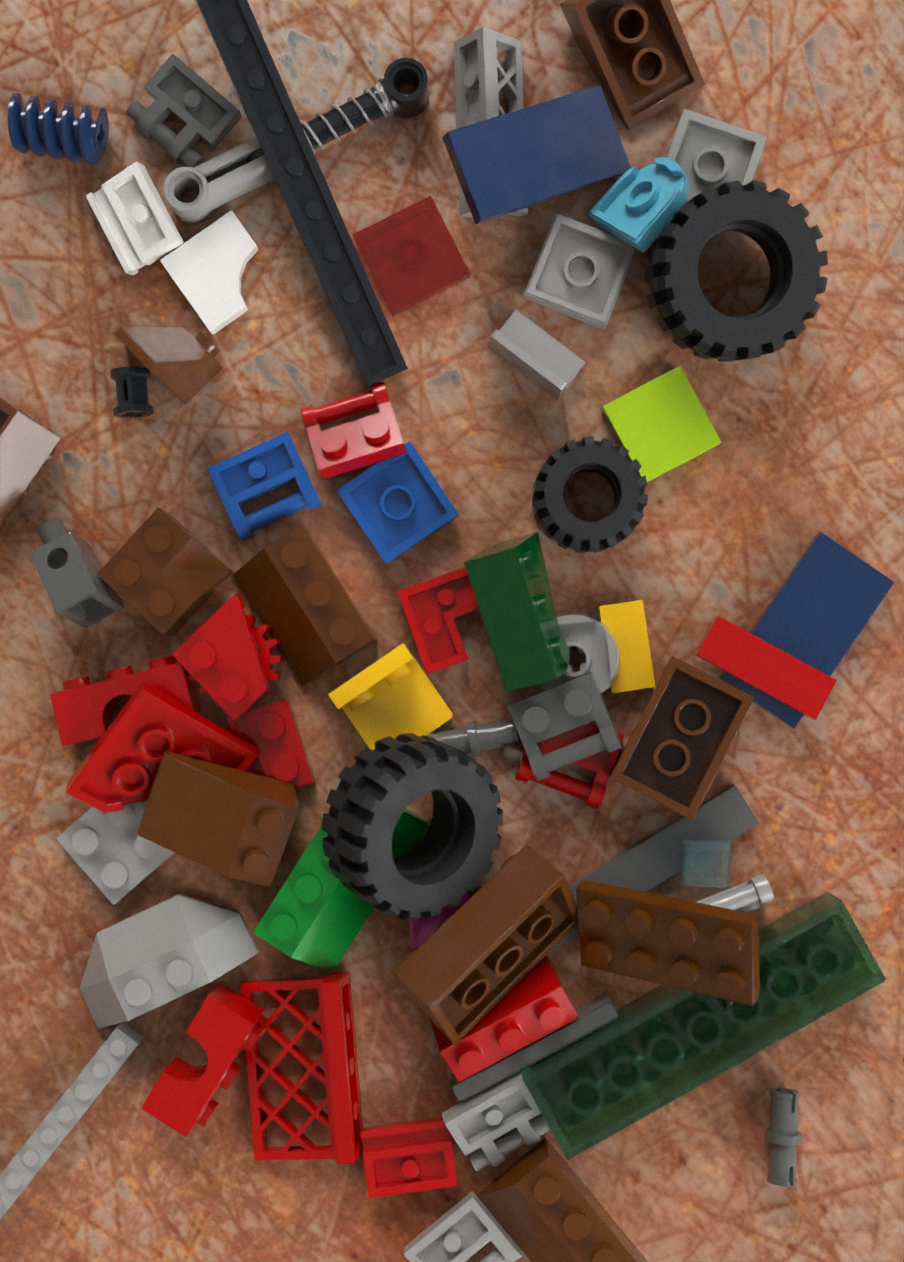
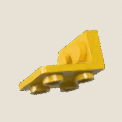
M402 643L328 694L337 709H343L370 750L375 749L374 743L388 736L394 739L404 733L426 736L453 717V713L405 643Z

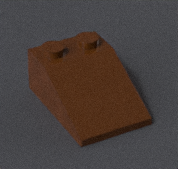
M565 0L560 3V7L581 52L626 129L630 130L705 85L670 0Z
M164 751L137 829V835L224 876L270 887L300 806L294 784Z

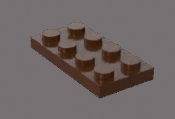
M585 879L577 886L576 896L582 966L752 1006L756 1003L760 996L759 925L757 914Z

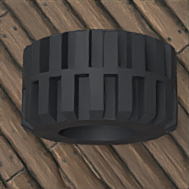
M584 437L582 441L575 442V440L566 442L562 448L556 449L549 455L536 477L532 496V506L535 507L536 511L535 518L537 523H541L545 531L543 533L549 539L553 538L556 540L558 546L564 549L571 548L576 553L604 551L627 538L644 516L642 511L648 501V495H645L644 488L648 484L646 476L641 477L639 469L642 466L637 459L632 461L627 456L629 450L621 446L618 449L612 446V440L603 438L602 441H594V437ZM589 471L597 473L604 477L611 485L614 493V506L605 518L596 522H587L578 519L567 509L563 500V489L567 480L578 472Z

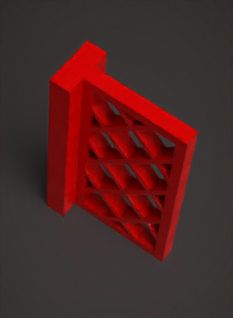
M334 972L330 976L244 980L240 983L241 996L254 1003V992L268 991L281 1003L269 1019L264 1015L261 1016L258 1024L263 1028V1031L259 1038L267 1031L285 1048L273 1063L258 1051V1039L250 1052H246L255 1161L336 1159L337 1164H354L363 1151L360 1135L363 1122L350 972ZM300 989H318L319 1008L311 1018L292 1001ZM281 990L292 991L288 996H286ZM284 1008L289 1010L304 1024L292 1040L273 1024V1021ZM319 1015L321 1027L315 1022ZM308 1029L322 1041L323 1053L315 1062L295 1045ZM288 1052L308 1069L296 1085L276 1068ZM323 1059H324V1070L321 1069V1068L318 1066V1065L322 1062ZM260 1067L265 1070L262 1076L260 1075ZM311 1073L326 1086L327 1097L319 1106L299 1089ZM269 1075L288 1092L276 1108L262 1095L261 1084ZM292 1096L312 1114L300 1129L280 1112ZM326 1105L328 1106V1115L322 1110ZM264 1111L269 1115L268 1118H267L265 1121H264ZM315 1118L330 1131L331 1145L316 1146L303 1134ZM272 1119L292 1137L285 1146H266L265 1128ZM295 1141H297L301 1146L292 1145Z

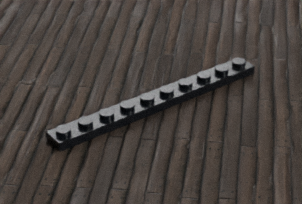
M195 0L366 387L407 370L404 358L248 1Z

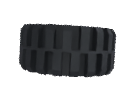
M739 181L725 182L717 188L711 187L687 201L674 214L675 218L671 223L664 227L658 239L651 244L647 256L652 258L651 266L645 269V283H651L652 294L647 295L650 309L653 307L657 308L660 318L656 322L662 331L669 330L675 336L672 342L680 348H690L694 350V356L703 359L714 358L718 359V362L757 358L785 347L787 340L796 339L806 329L803 322L806 319L815 317L820 307V304L814 301L817 294L825 292L828 280L826 277H820V267L828 265L827 251H818L816 240L823 237L818 225L809 228L804 220L810 212L802 203L794 207L789 205L787 202L790 199V194L782 189L777 188L769 192L766 191V183L751 181L746 185H741ZM726 231L740 232L753 239L765 253L770 268V285L763 303L754 312L741 317L726 316L716 310L703 295L698 281V260L703 246L715 235Z
M404 733L398 735L396 739L388 736L374 743V750L366 747L354 757L357 762L351 768L345 766L339 774L338 778L341 781L336 791L330 790L326 803L330 805L329 813H323L321 830L328 833V836L322 839L324 855L330 858L329 868L334 876L342 881V885L382 913L391 917L398 916L402 920H416L420 918V915L427 919L442 914L441 908L443 907L450 910L463 902L461 897L466 892L472 894L480 885L478 879L482 873H488L494 862L490 858L494 849L499 850L501 835L497 833L498 826H503L502 809L496 806V804L501 802L497 786L491 783V774L484 766L478 764L474 757L425 735L417 736L413 733ZM431 791L433 815L425 836L409 853L393 859L391 850L392 836L399 817L412 801L422 794Z

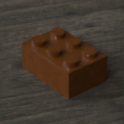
M672 656L652 692L610 778L693 820L755 697Z

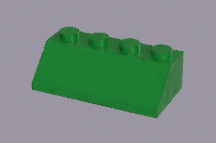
M407 808L399 817L394 828L391 844L393 859L410 852L428 823ZM321 825L253 934L291 958L333 972L374 907L343 886L342 881L334 876L329 868L330 858L324 855L322 839L327 837L328 833L321 830Z

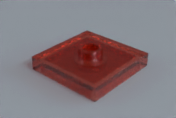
M431 196L353 234V239L392 317L470 278V272Z

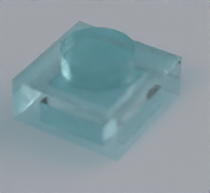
M684 838L681 883L684 886L729 888L732 843L725 840Z

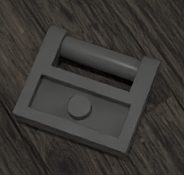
M592 672L507 706L527 753L533 774L538 781L550 777V771L606 749L611 753L622 748L619 736ZM596 720L600 733L547 754L543 753L539 742Z

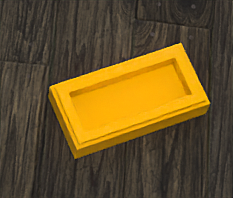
M643 600L598 606L599 620L609 628L610 633L617 641L620 652V667L610 688V693L656 687Z

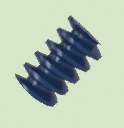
M13 93L10 97L7 118L8 131L15 150L27 153L31 149L35 155L44 156L49 153L52 158L61 159L66 155L73 162H78L83 158L87 164L91 165L97 164L101 160L109 135V119L105 108L100 109L97 120L93 119L90 105H83L80 116L77 117L73 102H66L62 114L58 113L55 99H48L43 111L41 110L38 96H30L26 108L20 93Z

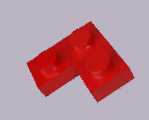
M466 567L397 591L426 674L469 660L454 620L456 617L479 609Z

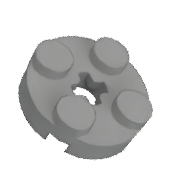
M565 615L557 617L560 633L567 643L569 654L571 653V647L577 646L579 653L586 655V662L580 665L579 672H573L572 665L567 664L568 668L558 679L538 685L540 688L543 687L544 690L592 672L601 694L612 687L620 667V652L616 639L605 624L589 616Z

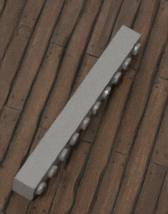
M127 1022L120 1023L0 1174V1220L144 1038L142 1034Z

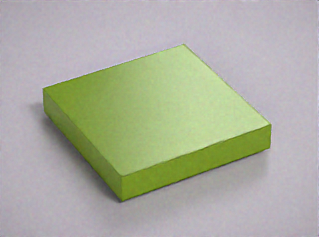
M681 365L601 408L618 442L629 450L627 456L632 461L637 459L642 466L639 472L641 477L646 476L647 483L722 443Z

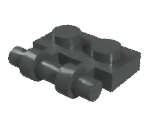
M174 54L167 59L144 86L147 93L155 99L152 105L146 109L138 101H135L129 106L126 113L127 116L137 123V130L148 139H156L167 149V156L177 164L184 163L187 167L193 168L204 163V158L194 150L195 144L201 139L214 150L242 118L240 110ZM170 114L185 125L178 135L164 124V120Z

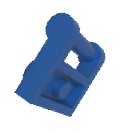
M288 431L207 468L242 542L254 537V531L306 507L312 510L322 505ZM296 480L300 489L299 492L247 516L244 514L241 504Z

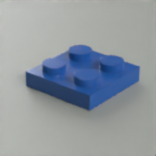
M410 441L405 444L407 453L376 463L336 490L386 565L459 517V513Z

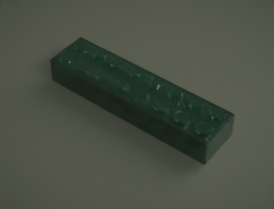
M827 891L759 929L760 996L754 1006L661 984L617 1009L616 1012L619 1016L617 1020L521 1070L522 1078L564 1155L569 1160L885 982L886 978L843 901Z

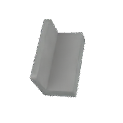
M517 309L499 331L495 329L490 336L489 348L557 400L586 363Z

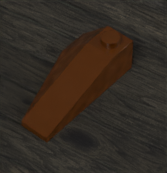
M120 327L114 333L185 405L222 369V366L214 358L220 351L201 332L195 338L185 327Z

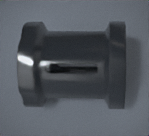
M127 366L110 371V378L115 380L117 406L113 409L115 417L140 418L154 414V407L149 404L147 379L151 377V371L147 367Z

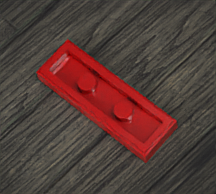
M715 616L695 653V656L813 720L817 719L837 682L836 679L720 616Z

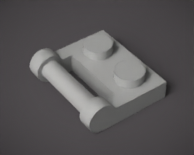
M762 873L750 878L745 883L697 902L751 913L760 909V904L774 900V895L767 878Z
M473 1191L404 1247L403 1253L409 1262H465L491 1241L496 1248L479 1262H516L523 1256L521 1248L503 1229Z

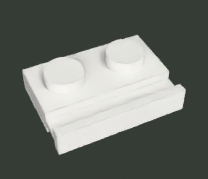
M138 162L133 163L102 184V188L97 192H90L86 195L126 274L136 275L139 273L138 270L145 265H151L184 243L145 166Z

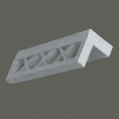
M481 27L453 42L457 129L504 115L505 112L499 104V90L502 91L508 101L509 113L524 108L521 40ZM497 48L506 51V71H504L497 60ZM459 183L460 216L473 219ZM528 207L509 213V215L517 217L528 214Z

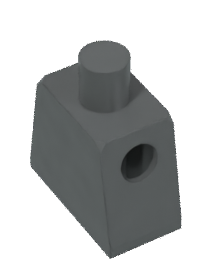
M61 519L50 520L37 529L43 546L35 549L31 553V557L57 614L86 628L124 607L116 591L97 575L103 567L94 550L87 542L74 533L67 532Z

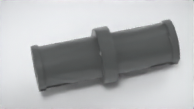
M512 717L477 725L476 721L467 722L464 728L428 734V737L441 741L467 754L472 753L473 757L482 756V751L520 745L519 734Z
M771 1088L770 1128L765 1130V1140L769 1142V1173L767 1181L778 1186H795L797 1184V1145H800L802 1142V1134L797 1131L798 1098L800 1093L789 1088Z

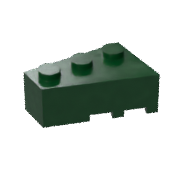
M538 532L489 546L464 562L506 691L509 692L558 679L568 668L567 663L570 656L567 643L560 633Z

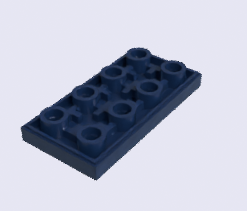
M601 85L448 131L442 137L475 224L619 177L631 168Z
M822 532L817 533L749 633L831 676L894 584V581ZM724 671L719 676V679L755 697L753 700L755 704L790 728L795 729L804 716Z

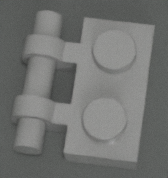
M521 1071L442 1113L444 1124L464 1155L470 1154L469 1159L476 1171L490 1164L496 1167L506 1161V1155L525 1144L528 1147L535 1145L541 1141V1135L555 1128L548 1113L544 1112L541 1114L543 1109L540 1101Z

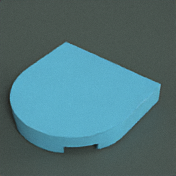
M654 158L655 163L639 170L636 166L627 170L589 211L588 216L596 225L644 253L662 233L664 227L675 218L674 214L685 204L688 196V178L680 166L670 158Z

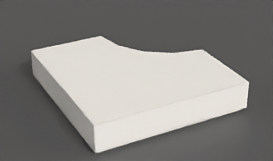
M231 210L160 261L212 335L248 311L241 295V277L247 262L259 249Z

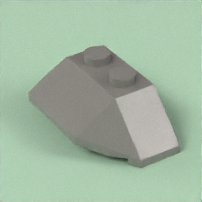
M177 894L97 932L80 985V991L99 1029L132 1020L198 989L259 953V950L241 912Z

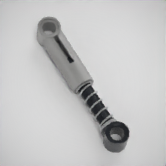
M404 57L397 59L388 66L384 76L378 79L376 85L373 84L370 90L364 89L363 95L355 99L349 96L347 103L339 107L333 104L331 111L325 114L316 112L315 118L308 122L300 120L314 154V149L321 147V149L325 150V144L335 139L340 142L341 136L351 131L356 134L357 128L367 123L372 126V121L381 116L388 118L392 115L409 119L421 114L425 110L429 98L426 69L413 58ZM402 83H412L417 87L416 91L407 95L401 94L396 90ZM254 137L194 168L185 166L176 168L168 174L164 181L163 191L167 202L180 220L189 224H198L207 220L214 209L275 179L257 138ZM192 188L200 190L197 199L193 202H180V197L186 190Z

